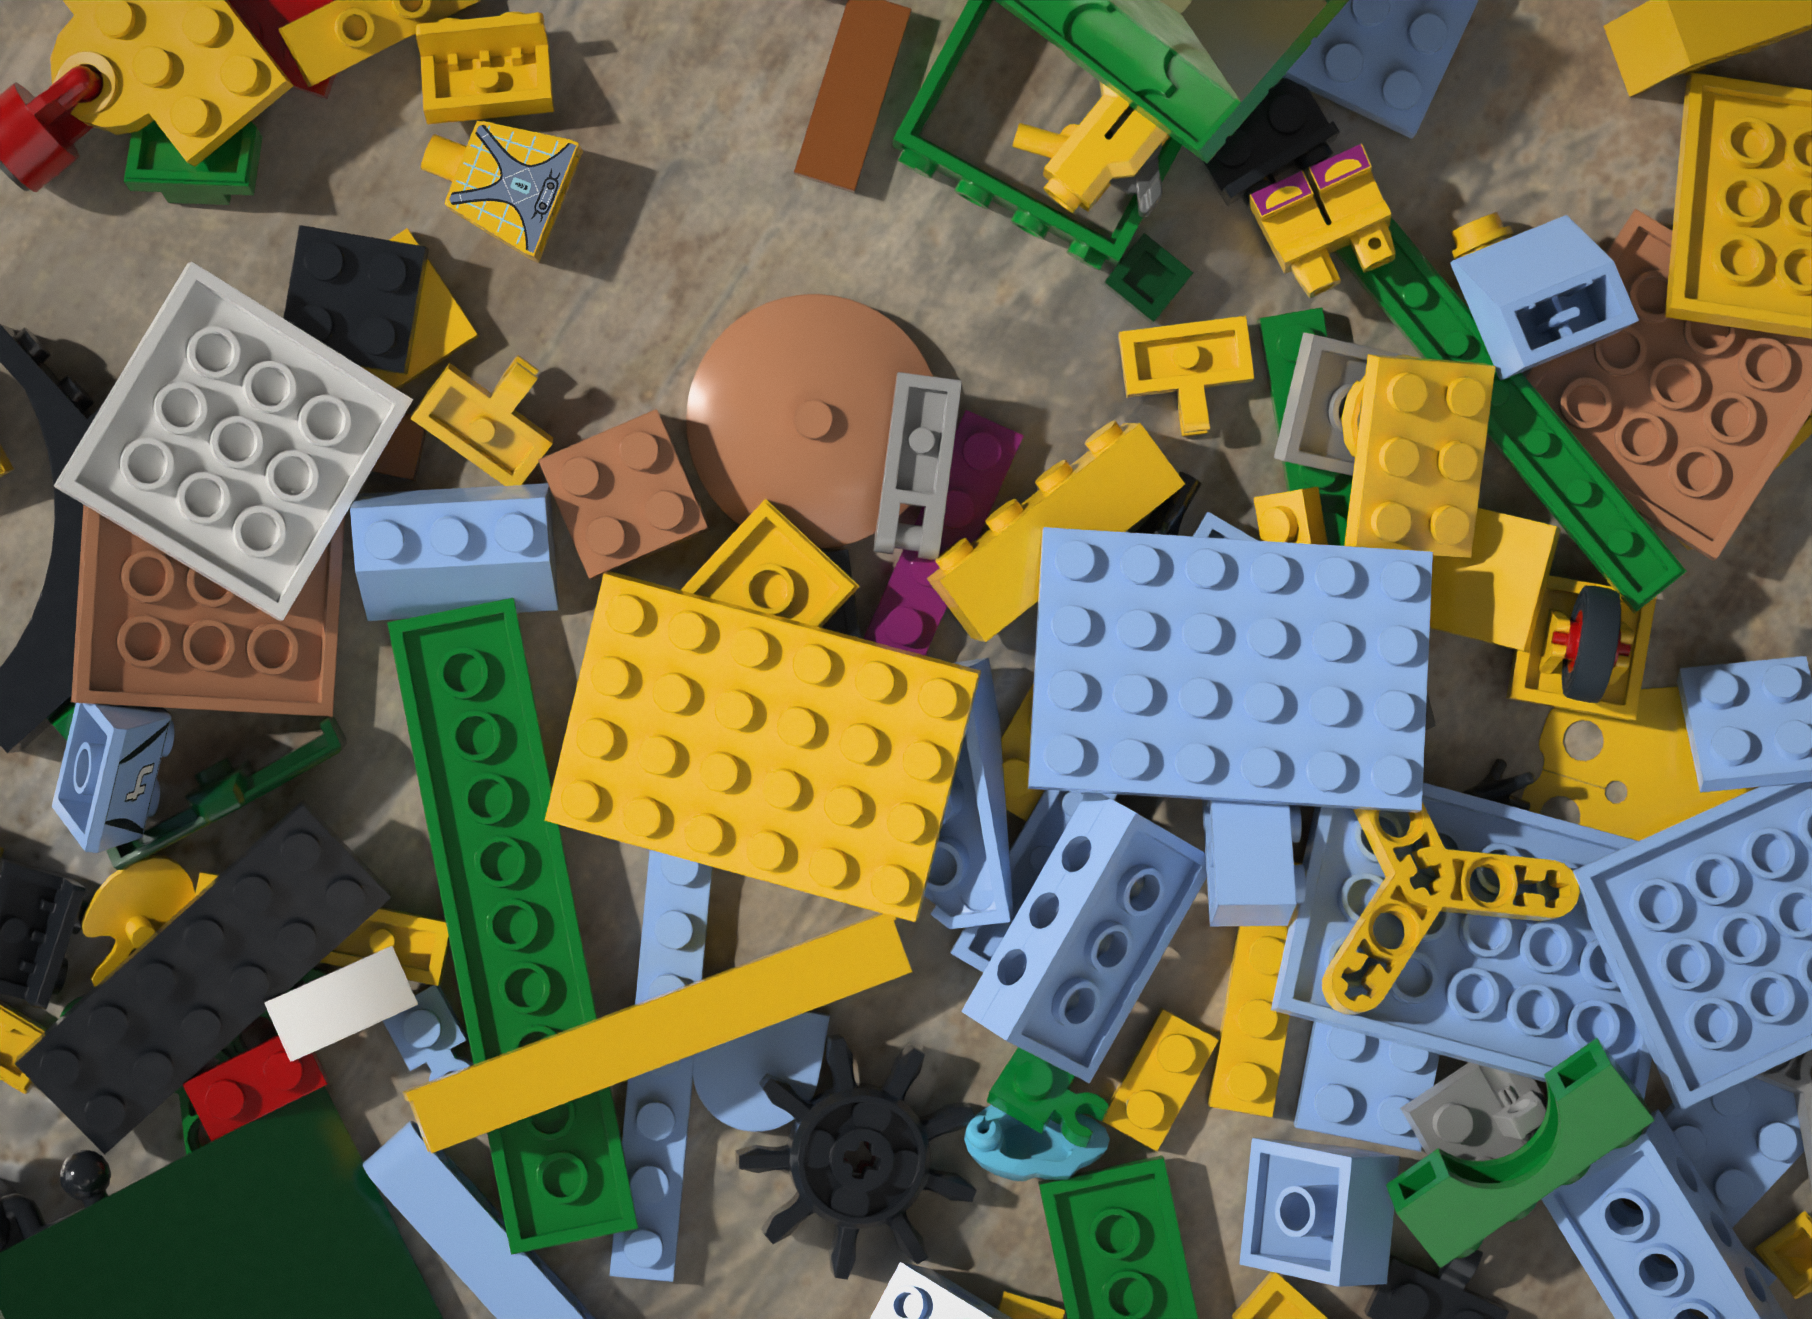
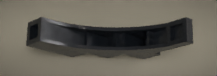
M0 324V363L25 389L38 418L49 455L54 486L100 408L91 415L87 409L94 404V401L71 376L67 375L60 381L44 362L51 356L50 352L27 328L24 327L17 334L14 329ZM55 487V521L52 551L44 586L27 627L16 647L0 667V746L6 753L21 752L51 725L48 719L72 698L83 504Z

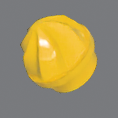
M1498 212L1467 223L1451 232L1457 247L1452 251L1453 257L1458 259L1513 237V230L1511 226H1503Z

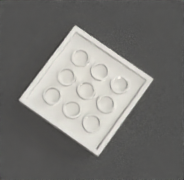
M190 262L187 263L54 484V487L276 620L283 621L413 399L202 267Z

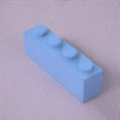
M1202 800L1210 927L1287 926L1296 905L1304 903L1306 894L1304 866L1294 865L1292 842H1299L1301 837L1300 806Z

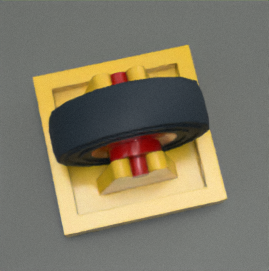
M1549 575L1529 653L1514 650L1506 699L1629 721L1636 720L1657 596L1634 614L1612 586Z

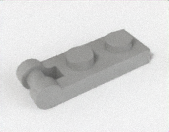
M902 372L897 373L875 531L874 552L893 554L894 548L918 551V558L936 560L939 557L962 386L961 380ZM900 504L924 507L922 526L898 523Z

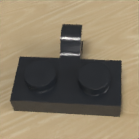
M1478 1249L1464 1258H1455L1440 1268L1437 1275L1390 1254L1387 1284H1377L1364 1310L1366 1316L1372 1319H1506L1509 1313L1506 1306L1464 1288L1473 1277L1483 1256V1251Z

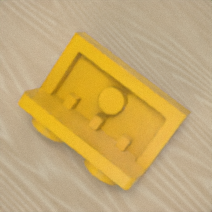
M507 12L500 16L464 20L445 18L437 22L423 23L416 26V40L421 57L423 111L427 125L554 112L550 46L542 13Z

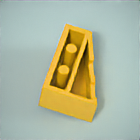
M1649 0L1603 27L1628 95L1631 97L1648 91L1651 87L1668 78L1683 73L1685 76H1688L1691 72L1696 73L1706 69V65L1738 54L1745 55L1812 30V0Z

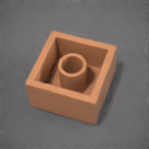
M657 409L538 460L589 579L596 580L601 578L608 571L615 572L711 530L664 420Z

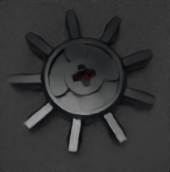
M840 1033L827 1036L826 1059L832 1073L833 1088L820 1093L811 1101L805 1100L798 1095L785 1080L768 1073L762 1078L759 1085L771 1103L795 1118L787 1145L778 1147L753 1145L735 1150L736 1165L741 1170L754 1173L773 1170L789 1171L791 1180L797 1190L793 1198L772 1212L761 1228L772 1244L790 1236L802 1221L811 1214L816 1213L826 1221L835 1224L834 1237L829 1250L830 1270L835 1278L848 1280L856 1261V1240L860 1229L872 1228L886 1223L891 1228L899 1249L912 1261L919 1264L928 1258L923 1237L910 1223L906 1214V1210L917 1200L922 1190L938 1193L951 1201L973 1202L977 1190L971 1183L957 1173L939 1171L930 1167L931 1154L929 1145L932 1139L943 1134L959 1131L975 1118L971 1106L966 1102L947 1104L931 1114L918 1117L904 1102L908 1089L921 1072L925 1054L920 1049L908 1044L895 1058L887 1080L879 1087L872 1084L856 1083L853 1072V1053L845 1038ZM860 1141H864L865 1147L869 1149L873 1156L870 1161L860 1160L857 1169H853V1166L848 1162L844 1154L846 1150L857 1151Z

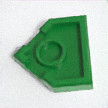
M154 120L138 132L131 133L124 183L130 191L161 192L168 203L230 205L231 195L254 196L263 137L258 128L250 121L194 167L185 161Z

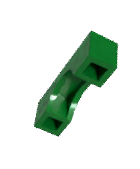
M1598 1038L1544 1074L1548 1092L1545 1117L1534 1136L1521 1148L1504 1157L1485 1161L1458 1158L1437 1148L1386 1184L1397 1215L1440 1268L1455 1258H1464L1475 1252L1481 1246L1485 1237L1507 1222H1515L1526 1217L1543 1197L1561 1185H1569L1581 1179L1588 1172L1591 1164L1614 1148H1623L1633 1143L1640 1137L1644 1128L1655 1121L1641 1093Z

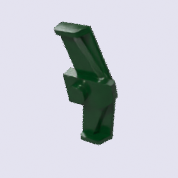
M328 716L319 723L323 734L256 771L249 759L233 767L229 758L226 757L196 773L194 777L199 786L193 788L185 796L190 806L145 829L142 838L106 850L113 867L117 870L125 869L216 822L339 754L347 744V741L335 717Z

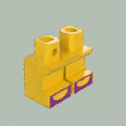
M1362 143L1309 167L1308 181L1304 172L1300 171L1250 194V209L1284 274L1293 272L1295 279L1309 298L1322 294L1341 283L1339 274L1329 254L1351 244L1364 273L1381 267L1395 259L1394 245L1388 228L1390 226L1391 212L1379 191L1371 171L1372 166ZM1313 195H1315V197H1316V199H1317V201H1318V203H1319V205H1320V208H1321V210H1322V212H1323V214H1324V216H1325V218H1326V220H1327V222H1328V225L1325 223V221H1324V219H1323V217H1322V215H1321V213H1320V211H1319V208H1318V206H1317V204H1316V202H1315V200H1314V198H1313Z

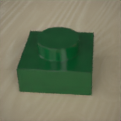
M1143 233L1103 285L1149 323L1153 324L1194 272L1147 234Z

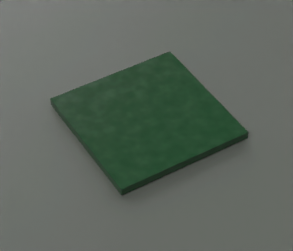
M325 1086L207 1143L0 1252V1319H443L375 1183L363 1168L364 1162Z

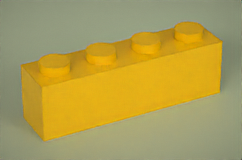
M1114 420L1104 425L1085 441L1089 451L1078 460L1069 465L1067 460L1064 459L1050 467L1036 479L1035 483L1039 487L1036 493L1022 504L1017 499L1008 501L985 520L990 528L971 544L966 538L957 541L935 560L940 568L926 579L972 639L987 642L1038 601L1042 530L1044 527L1126 532L1185 485L1141 423H1123L1119 426Z

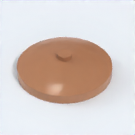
M823 294L795 295L768 302L749 311L726 328L714 341L702 359L691 385L686 415L687 438L694 467L702 484L721 510L739 525L767 499L819 549L846 546L874 535L879 513L896 376L898 372L933 377L925 358L909 336L893 321L867 305L851 299ZM900 504L899 517L910 505Z

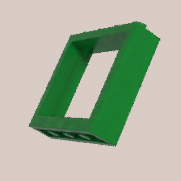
M968 0L893 138V148L902 152L898 161L926 178L932 179L937 171L958 182L954 192L981 208L988 209L992 201L1014 213L1010 222L1036 238L1044 240L1047 233L1050 232L1070 243L1066 251L1067 254L1091 268L1100 270L1104 262L1116 268L1143 219L1138 213L1137 195H1133L1109 239L921 137L925 126L994 1ZM1171 136L1161 147L1158 156L1159 173L1162 182L1182 147Z

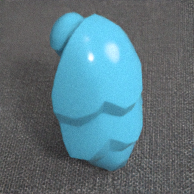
M990 1105L976 1114L975 1118L968 1123L964 1140L969 1154L982 1168L994 1175L1013 1181L1024 1182L1035 1177L1049 1180L1069 1179L1080 1168L1086 1167L1100 1159L1107 1150L1110 1138L1105 1127L1094 1119L1079 1114L1076 1116L1077 1121L1082 1126L1093 1131L1087 1147H1079L1070 1143L1063 1136L1060 1125L1052 1120L1049 1121L1042 1134L993 1105Z

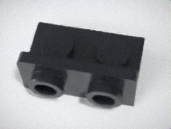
M1288 78L1268 90L1269 93L1233 135L1225 139L1226 143L1208 163L1197 157L1227 206L1242 198L1248 207L1250 206V194L1276 183L1274 177L1294 165L1297 166L1299 171L1306 172L1309 170V167L1326 160L1334 154L1329 144L1336 140L1340 130L1334 121L1330 123L1327 121L1307 87Z

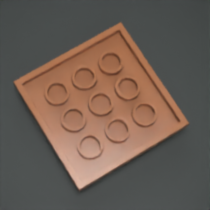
M1635 208L1606 254L1614 261L1639 321L1612 336L1533 367L1526 379L1641 517L1710 560L1715 561L1812 412V339L1665 317L1672 230Z
M83 504L71 702L333 717L345 516L284 620L280 621Z

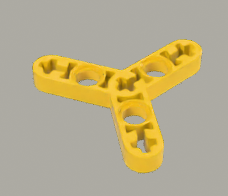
M1423 801L1422 811L1418 813L1408 812L1410 826L1407 833L1400 838L1392 837L1382 829L1379 822L1380 810L1353 809L1380 864L1385 879L1326 968L1322 978V992L1326 1002L1334 1010L1343 1014L1356 1015L1376 1008L1387 995L1439 912L1531 921L1553 920L1569 913L1577 904L1580 890L1573 870L1564 863L1555 860L1445 849ZM1420 839L1423 848L1411 853L1421 870L1431 867L1435 873L1436 879L1428 884L1431 895L1425 887L1414 889L1411 885L1410 877L1417 873V867L1411 855L1408 854L1397 859L1394 850L1404 848ZM1477 867L1491 869L1499 879V895L1493 902L1486 903L1480 901L1470 889V877ZM1546 875H1548L1549 886L1559 888V898L1548 901L1547 907L1545 906L1543 895L1523 893L1516 896L1518 884H1535L1545 880ZM1514 898L1517 906L1513 905ZM1381 913H1390L1402 922L1404 938L1397 949H1387L1381 946L1375 939L1373 925ZM1360 946L1366 954L1357 952V947ZM1368 957L1386 963L1385 970L1379 963L1370 966L1363 976L1361 985L1368 991L1367 995L1360 994L1350 999L1345 995L1348 983L1341 978L1343 973L1350 974L1358 971Z

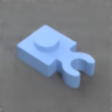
M433 985L414 995L418 1005L383 1020L385 1027L410 1071L427 1062L431 1070L429 1081L445 1076L450 1071H458L474 1065L468 1059L458 1057L453 1047L466 1041L468 1036L440 985Z

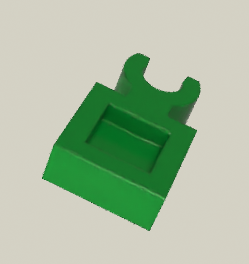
M1019 1047L994 1083L987 1098V1103L1042 1134L1050 1120L1060 1125L1063 1136L1070 1143L1084 1148L1089 1144L1093 1131L1082 1126L1077 1121L1076 1116L1079 1114H1089L1102 1122L1109 1108L1108 1103L1094 1093L1083 1092L1075 1094L1070 1091L1074 1083V1075Z

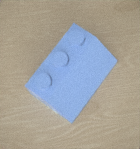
M548 483L362 493L357 495L350 507L355 573L367 621L407 619L514 598L517 613L559 610L551 490Z

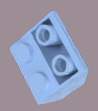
M1567 215L1450 262L1491 361L1496 366L1495 370L1500 381L1612 336L1639 321L1614 261Z

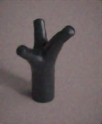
M1179 472V476L1185 485L1161 503L1156 512L1133 533L1178 536L1184 514L1202 485L1201 482L1187 473Z
M1496 759L1489 774L1479 784L1461 793L1529 811V801L1511 794L1533 784L1535 776L1531 772H1526L1501 780L1507 763L1503 759Z

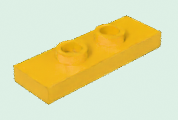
M335 0L278 30L307 86L311 87L415 34L418 24L433 23L445 19L480 0Z

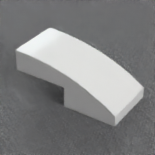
M390 946L273 998L264 1004L291 1062L418 1005V1002L394 948Z

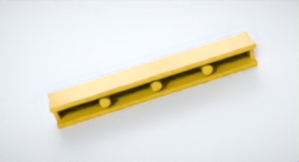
M878 913L402 1091L405 1101L410 1102L427 1152L430 1151L432 1154L911 973L912 969L894 923L896 917Z

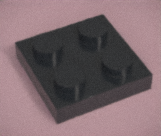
M299 225L283 319L360 367L407 375L429 249L425 246Z

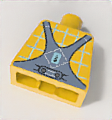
M477 121L467 146L433 134L421 162V170L452 182L445 200V205L450 211L528 259L539 263L583 150L578 142L570 139L485 121Z

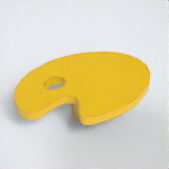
M150 855L125 869L114 872L95 892L81 921L82 932L86 937L92 938L111 936L115 939V944L112 951L94 968L90 975L94 987L128 958L134 948L138 949L195 897L193 882L186 870L177 861L166 856Z

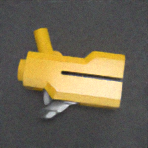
M1100 82L1101 99L1079 125L1070 124L1066 126L1060 134L1019 122L1012 147L1051 158L1044 167L1043 176L1049 182L1043 189L1066 210L1073 213L1080 206L1089 212L1110 185L1127 194L1137 195L1140 217L1149 216L1161 201L1163 190L1158 156L1161 147L1170 136L1134 110L1126 100Z

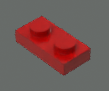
M279 1035L191 1077L182 1085L210 1140L213 1141L327 1085L329 1079L315 1051L290 1062Z

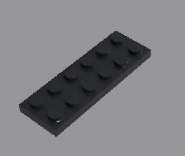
M302 800L18 1055L15 1065L105 1155L180 1088L183 1083L189 1080L267 1010L265 1002L286 993L391 898V891L319 815Z

